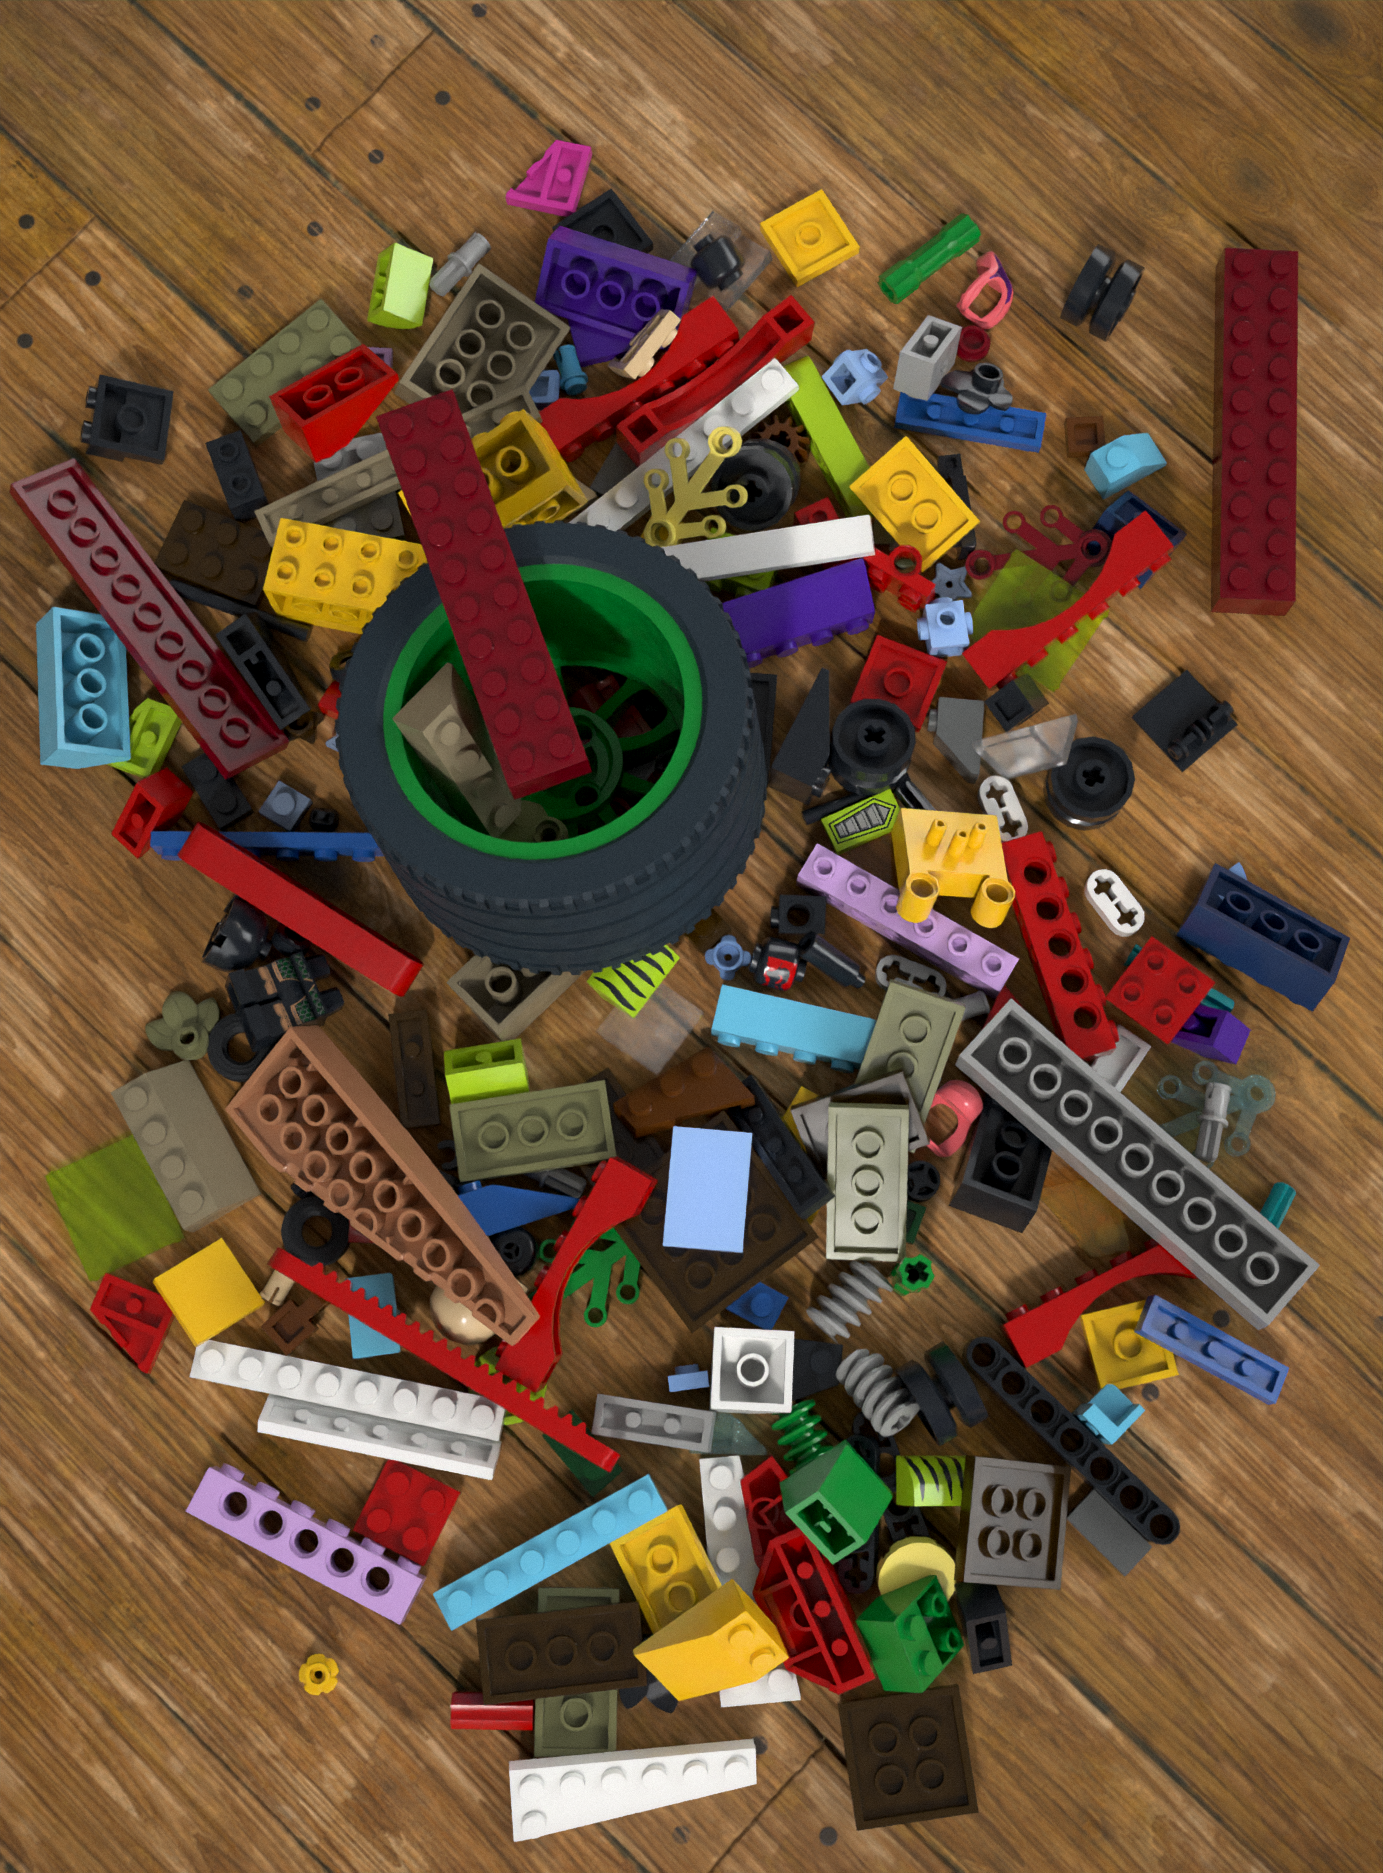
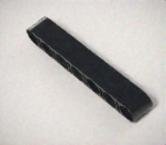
M984 1336L974 1338L966 1343L962 1352L963 1362L966 1367L1054 1453L1071 1467L1085 1483L1108 1502L1145 1540L1159 1545L1170 1544L1176 1540L1180 1533V1522L1175 1513L999 1343L992 1338ZM978 1344H985L992 1353L991 1361L985 1367L977 1365L972 1358V1351ZM1007 1372H1014L1020 1378V1389L1014 1395L1006 1393L1001 1385L1002 1377ZM1037 1400L1046 1402L1050 1409L1049 1417L1043 1423L1036 1422L1031 1416V1406ZM1068 1428L1075 1430L1079 1437L1078 1446L1073 1451L1065 1450L1060 1442L1061 1434ZM1096 1457L1104 1458L1108 1464V1473L1100 1480L1095 1479L1090 1472V1464ZM1131 1485L1137 1491V1502L1131 1508H1125L1120 1502V1492L1124 1487ZM1161 1514L1167 1521V1530L1163 1535L1155 1537L1150 1531V1521L1155 1515Z

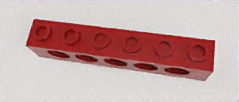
M1042 831L1003 842L1002 849L1007 879L1015 890V898L1011 905L1056 1037L1084 1062L1111 1055L1117 1048L1115 1043L1119 1042L1118 1031L1113 1020L1107 1021L1103 1006H1106L1105 993L1099 983H1094L1090 971L1094 969L1093 959L1087 947L1082 948L1078 934H1081L1080 921L1075 911H1069L1066 898H1069V891L1064 877L1057 876L1053 864L1057 862V857L1052 842L1050 840L1045 841ZM1029 869L1037 870L1042 875L1043 882L1039 884L1030 883L1026 880L1024 872ZM1039 905L1050 906L1055 912V918L1051 920L1041 918L1036 911V907ZM1053 940L1063 942L1067 947V954L1064 956L1053 954L1049 949V942ZM1064 976L1074 977L1079 982L1080 990L1077 992L1065 990L1061 984V978ZM1084 1012L1088 1014L1092 1020V1027L1088 1029L1078 1027L1074 1022V1013Z

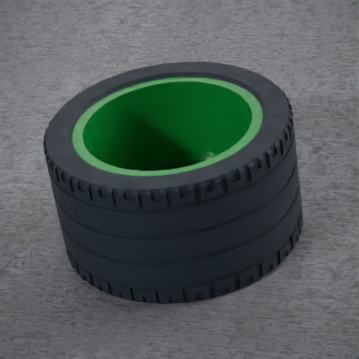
M557 520L554 523L536 521L534 524L528 525L514 524L511 528L504 529L567 704L568 697L561 675V666H592L607 669L628 677L626 683L595 713L581 708L569 707L581 741L590 739V742L583 745L592 772L521 797V800L540 804L548 817L560 820L566 826L569 838L553 842H514L494 838L463 825L392 718L447 662L453 664L478 704L428 563H423L417 567L418 570L410 577H405L400 582V586L386 596L387 600L372 613V620L364 625L362 629L363 634L359 642H355L352 647L353 656L347 660L344 667L347 672L346 677L340 681L339 685L341 697L337 698L336 709L339 712L338 719L335 720V730L339 735L335 739L340 758L338 762L340 770L344 775L345 787L349 792L355 809L406 893L419 911L423 912L425 917L438 927L446 937H453L456 944L462 948L466 947L472 950L475 955L481 958L488 956L493 963L498 965L501 963L508 964L512 969L519 971L522 968H527L530 973L539 974L540 971H551L552 975H562V972L580 975L581 971L588 970L598 973L603 972V968L612 966V969L620 968L621 963L631 960L636 963L643 960L641 956L649 953L653 956L660 952L659 948L669 942L672 945L678 942L679 936L683 933H691L695 929L694 925L701 919L706 920L711 915V909L714 906L719 907L724 901L723 896L729 889L733 890L737 884L736 877L738 874H743L747 867L746 861L755 850L754 839L759 838L761 832L760 825L765 815L764 801L767 800L766 760L750 670L740 636L733 626L728 612H724L723 604L719 598L714 597L710 593V588L704 581H698L697 574L691 568L685 569L681 566L680 559L674 555L667 556L663 548L657 545L652 547L646 544L645 539L639 536L630 537L625 531L618 529L615 532L599 524L590 526L586 522L572 524ZM649 691L667 709V716L663 722L644 734L618 738L613 730L630 706ZM677 744L671 761L656 784L624 772L625 766L656 756ZM615 796L638 802L620 817L617 816L609 805ZM587 798L597 799L593 804L580 806L581 802ZM582 827L591 832L578 836L577 828Z

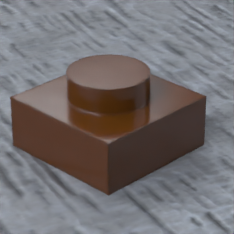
M1103 416L1068 417L1065 419L1064 429L1067 458L1090 457L1092 452L1106 445Z

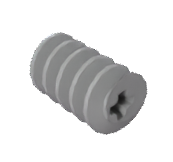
M854 1260L849 1263L853 1276L841 1272L838 1277L843 1287L832 1283L827 1287L832 1299L822 1295L817 1298L822 1309L821 1311L810 1306L806 1309L809 1318L837 1344L836 1334L847 1339L850 1337V1333L845 1325L847 1322L857 1327L861 1325L856 1314L858 1311L867 1315L872 1313L867 1303L869 1299L877 1303L883 1301L878 1292L879 1288L889 1292L893 1290L889 1281L867 1261H863L864 1264Z
M867 1349L856 1350L842 1361L836 1371V1378L840 1384L844 1385L847 1394L853 1397L856 1406L862 1409L865 1418L871 1421L875 1431L879 1432L883 1437L894 1435L910 1423L920 1407L915 1400L909 1401L911 1393L908 1389H900L902 1385L901 1379L896 1376L891 1377L893 1369L889 1365H883L884 1357L881 1354L869 1355L870 1353Z

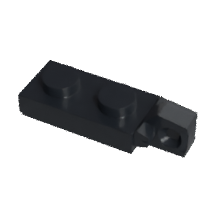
M961 454L938 456L937 472L971 510ZM974 528L952 547L957 550L958 560L967 559L968 555L975 550L977 543Z

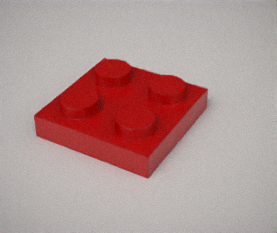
M877 635L850 704L863 699H882L896 704L909 716L915 732L919 733L947 661Z
M388 1459L353 1531L425 1566L462 1492L404 1462Z

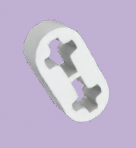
M997 775L985 779L978 790V802L983 814L997 815L1001 843L1025 836L1028 830L1027 820L1009 780ZM990 786H994L997 791L1003 790L1005 792L1000 799L1003 808L999 809L994 798L988 799L986 797L990 791ZM1006 814L1011 825L1017 824L1019 826L1015 832V837H1011L1009 832H1001L1005 824L1002 815Z
M1107 869L1093 872L1084 886V894L1087 900L1116 935L1126 937L1135 934L1143 925L1145 919L1144 911L1140 904L1114 872ZM1098 879L1100 883L1108 881L1111 884L1108 893L1113 899L1112 902L1105 893H1100L1099 895L1095 893L1094 889L1097 886L1095 880ZM1116 904L1123 913L1131 911L1135 917L1131 920L1132 927L1128 923L1123 925L1118 923L1117 919L1121 914L1115 907Z

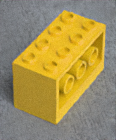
M524 409L507 414L500 420V425L488 433L477 434L471 439L504 529L511 528L512 525L520 523L528 525L534 524L536 521H544L545 523H554L555 520L561 521L588 503L546 429ZM401 490L398 494L409 511L403 491Z
M280 518L263 590L277 616L294 622L363 634L362 629L364 625L370 623L373 618L372 613L377 607H381L387 600L386 596L392 590H396L405 577H410L418 570L417 567L423 563L427 564L428 561L421 544Z

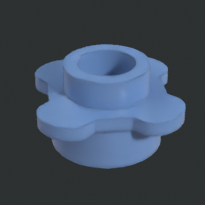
M725 935L714 949H709L706 952L705 960L707 964L714 965L718 969L721 979L729 981L735 977V972L738 969L750 964L751 955L748 951L742 950L741 946L736 943L734 936ZM729 954L731 955L732 959L730 961H726L724 959V956Z

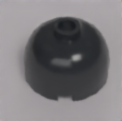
M234 894L223 911L228 913V915L225 914L220 923L217 922L203 952V960L201 961L214 969L227 973L241 969L246 970L256 959L263 962L272 946V940L267 938L270 926L265 913Z

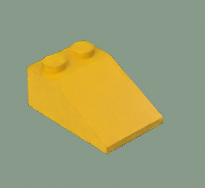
M733 1579L633 1649L634 1656L678 1701L756 1682L789 1658L776 1626Z

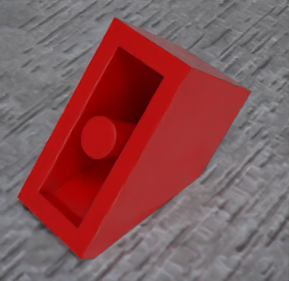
M167 767L138 781L111 835L139 859L151 848V831H168L181 818L194 792Z

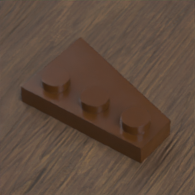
M708 1046L614 1102L613 1108L618 1118L638 1138L671 1129L673 1126H682L683 1121L701 1115L711 1118L721 1113V1110L740 1105L741 1109L754 1106L755 1100L754 1095Z

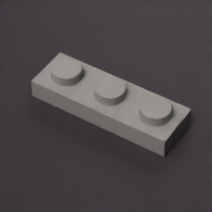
M597 1394L591 1434L710 1453L716 1412Z

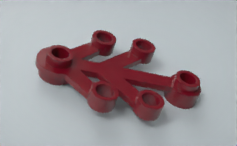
M1048 505L1040 513L1042 524L1048 528H1057L1073 542V544L1058 546L1027 523L1025 516L1021 512L1010 511L1003 518L1005 530L1012 534H1018L1036 549L993 555L991 552L982 549L975 550L968 555L965 567L967 573L972 578L985 580L990 578L996 570L1037 565L1025 583L1015 588L1012 593V601L1017 607L1028 608L1035 601V593L1058 563L1064 560L1075 559L1064 577L1053 582L1049 588L1051 599L1055 602L1064 603L1071 598L1073 594L1072 588L1088 567H1099L1105 564L1112 546L1110 537L1105 532L1097 529L1084 532L1064 517L1063 511L1059 507ZM1051 509L1056 510L1059 514L1058 520L1053 524H1049L1045 520L1046 512ZM1013 515H1018L1021 518V525L1017 529H1011L1008 526V520ZM1092 541H1097L1101 545V551L1095 556H1091L1087 552V546ZM980 558H986L989 562V567L985 572H979L976 569V562ZM1059 584H1064L1068 589L1067 595L1062 599L1057 598L1054 594V589ZM1023 589L1030 593V600L1026 604H1021L1017 600L1018 592Z

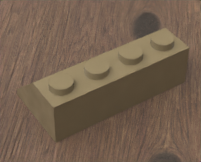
M447 662L392 719L462 824L479 833L498 838L521 814V798L514 800L508 788L480 707L453 664Z
M475 955L446 983L502 1042L514 1040L586 971H581L580 975H571L570 972H562V975H552L551 971H540L539 974L530 973L527 968H522L519 971L512 969L508 964L501 963L498 965L493 963L488 956L481 958Z
M184 1060L147 1072L111 1092L184 1230L194 1233L262 1194L190 1060Z

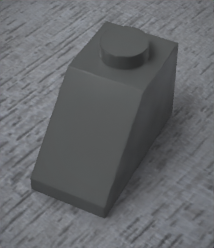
M939 697L935 709H929L927 731L934 732L933 745L967 783L975 784L980 773L984 701Z

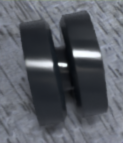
M1098 244L1078 276L1063 307L1060 319L1078 327L1083 324L1091 310L1094 309L1095 312L1089 323V333L1106 342L1118 322L1122 321L1136 295V288L1142 278L1145 267L1127 259L1121 263L1114 276L1110 277L1116 262V254L1114 251Z
M767 438L749 439L743 442L739 452L732 457L725 458L716 470L711 483L712 492L720 491L729 485L738 484L746 489L748 498L741 507L716 506L719 514L731 525L746 531L764 530L777 524L796 501L801 487L800 468L794 455L781 443ZM736 489L730 492V499L733 503H737L740 499V494Z
M863 699L848 705L838 715L831 734L828 767L832 768L831 773L834 779L847 791L861 796H874L888 789L893 791L905 778L916 745L915 728L909 716L896 704L882 699Z
M1094 736L1074 740L1062 748L1046 773L1043 792L1047 807L1057 820L1070 828L1086 831L1105 826L1115 819L1132 795L1135 782L1132 762L1124 750L1110 740ZM1085 781L1091 783L1093 787L1086 785Z
M944 1341L924 1352V1360L932 1377H929L924 1368L914 1360H910L894 1370L896 1377H899L902 1381L901 1388L908 1389L911 1393L909 1401L915 1400L918 1403L920 1409L917 1416L938 1446H942L958 1436V1428L950 1410L954 1412L963 1425L969 1428L988 1418L986 1408L975 1384L964 1366L958 1361Z

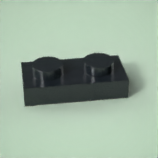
M206 753L181 766L221 832L255 813L234 778L230 777L225 780Z

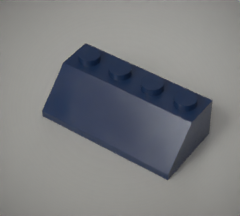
M1216 863L1211 868L1195 896L1176 936L1185 940L1189 945L1205 951L1219 959L1223 964L1239 970L1253 978L1257 983L1273 989L1287 997L1291 1002L1301 1005L1312 1012L1335 983L1350 941V937Z

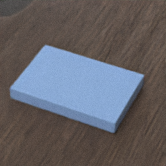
M673 1126L663 1246L734 1253L743 1252L752 1133Z

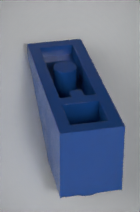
M480 1180L457 1187L458 1197L486 1236L573 1209L579 1201V1198L492 1184L482 1187Z

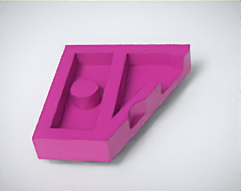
M556 140L545 151L544 157L527 170L525 180L515 190L511 188L506 193L507 205L568 217L576 212L592 158L591 147Z

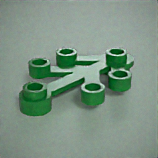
M576 1218L573 1220V1222H572V1224H571V1228H572V1226H573V1224H574ZM611 1228L599 1238L615 1241L616 1243L603 1252L587 1249L577 1263L584 1266L571 1274L563 1296L564 1300L594 1278L590 1304L584 1311L585 1322L594 1328L603 1326L607 1321L608 1313L605 1309L612 1265L625 1255L623 1282L617 1286L616 1296L621 1303L630 1305L635 1303L640 1295V1290L637 1286L640 1263L614 1228ZM547 1239L540 1244V1257L543 1261L552 1263L555 1257L546 1258L543 1250L548 1244L555 1245L556 1240ZM625 1285H631L635 1288V1296L630 1300H625L620 1295V1291ZM537 1290L527 1296L530 1301H532ZM593 1308H599L603 1312V1319L599 1323H592L588 1318L589 1311Z

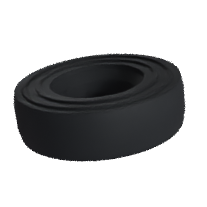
M234 1013L224 1017L214 1026L209 1035L207 1053L211 1065L220 1075L234 1082H247L276 1044L258 1050L254 1057L246 1062L233 1060L228 1052L229 1042L235 1035L244 1033L240 1024L241 1016L238 1017Z
M317 1195L309 1196L296 1202L287 1211L281 1227L282 1241L287 1252L312 1267L319 1262L324 1264V1266L336 1262L346 1253L351 1244L348 1243L349 1219L339 1212H332L323 1205L325 1201ZM313 1216L327 1218L332 1226L331 1238L326 1244L318 1247L307 1244L302 1235L303 1225Z

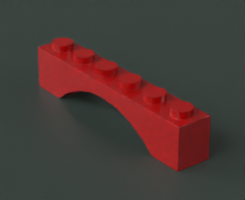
M713 295L682 316L678 333L668 351L643 377L618 391L599 397L582 399L559 398L539 412L543 421L539 424L546 429L563 460L572 462L583 454L584 448L593 442H601L609 438L614 433L616 425L644 404L675 391L676 387L686 379L691 381L707 369L706 366L720 359L739 341L738 329Z
M790 295L763 315L727 353L704 372L675 391L644 404L616 425L618 445L633 463L639 467L662 449L670 439L677 437L774 358L781 364L812 340L815 322L796 299Z
M1145 510L1114 534L1110 554L1100 575L1090 589L1070 608L1054 618L1034 626L1014 630H991L965 650L962 655L991 692L997 687L1000 690L1013 679L1018 678L1016 672L1028 664L1030 668H1033L1047 658L1049 653L1046 649L1056 641L1063 645L1080 631L1076 626L1087 617L1094 621L1110 608L1107 602L1118 593L1125 597L1141 584L1138 578L1149 569L1155 574L1172 560L1169 554L1173 552V544Z
M618 1156L610 1157L608 1162L605 1160L600 1162L591 1179L596 1184L589 1197L583 1195L574 1208L572 1216L576 1220L569 1232L564 1230L553 1247V1251L557 1253L550 1267L545 1265L541 1269L534 1282V1286L538 1290L531 1303L540 1315V1318L516 1345L511 1346L505 1340H502L496 1351L495 1356L500 1359L494 1369L535 1393L545 1388L563 1355L560 1339V1310L565 1288L575 1266L586 1250L602 1234L619 1223L641 1213L658 1182V1179Z
M1152 1238L1143 1243L1147 1249L1146 1251L1133 1257L1129 1250L1109 1260L1112 1266L1111 1269L1098 1274L1094 1268L1074 1278L1077 1283L1076 1287L1063 1292L1061 1286L1039 1296L1043 1304L1031 1310L1024 1304L1004 1314L1008 1322L999 1327L1017 1362L1023 1368H1027L1062 1350L1069 1331L1081 1313L1098 1296L1115 1285L1132 1278L1149 1275H1175L1193 1280L1198 1277Z

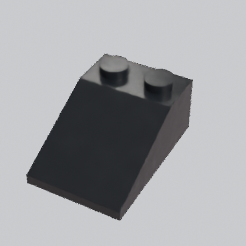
M823 667L771 766L768 785L808 806L814 796L821 798L828 785L829 775L832 771V768L827 766L830 755L829 670Z
M987 1092L983 1100V1110L977 1117L961 1162L949 1206L1023 1233L1037 1212L1052 1149Z

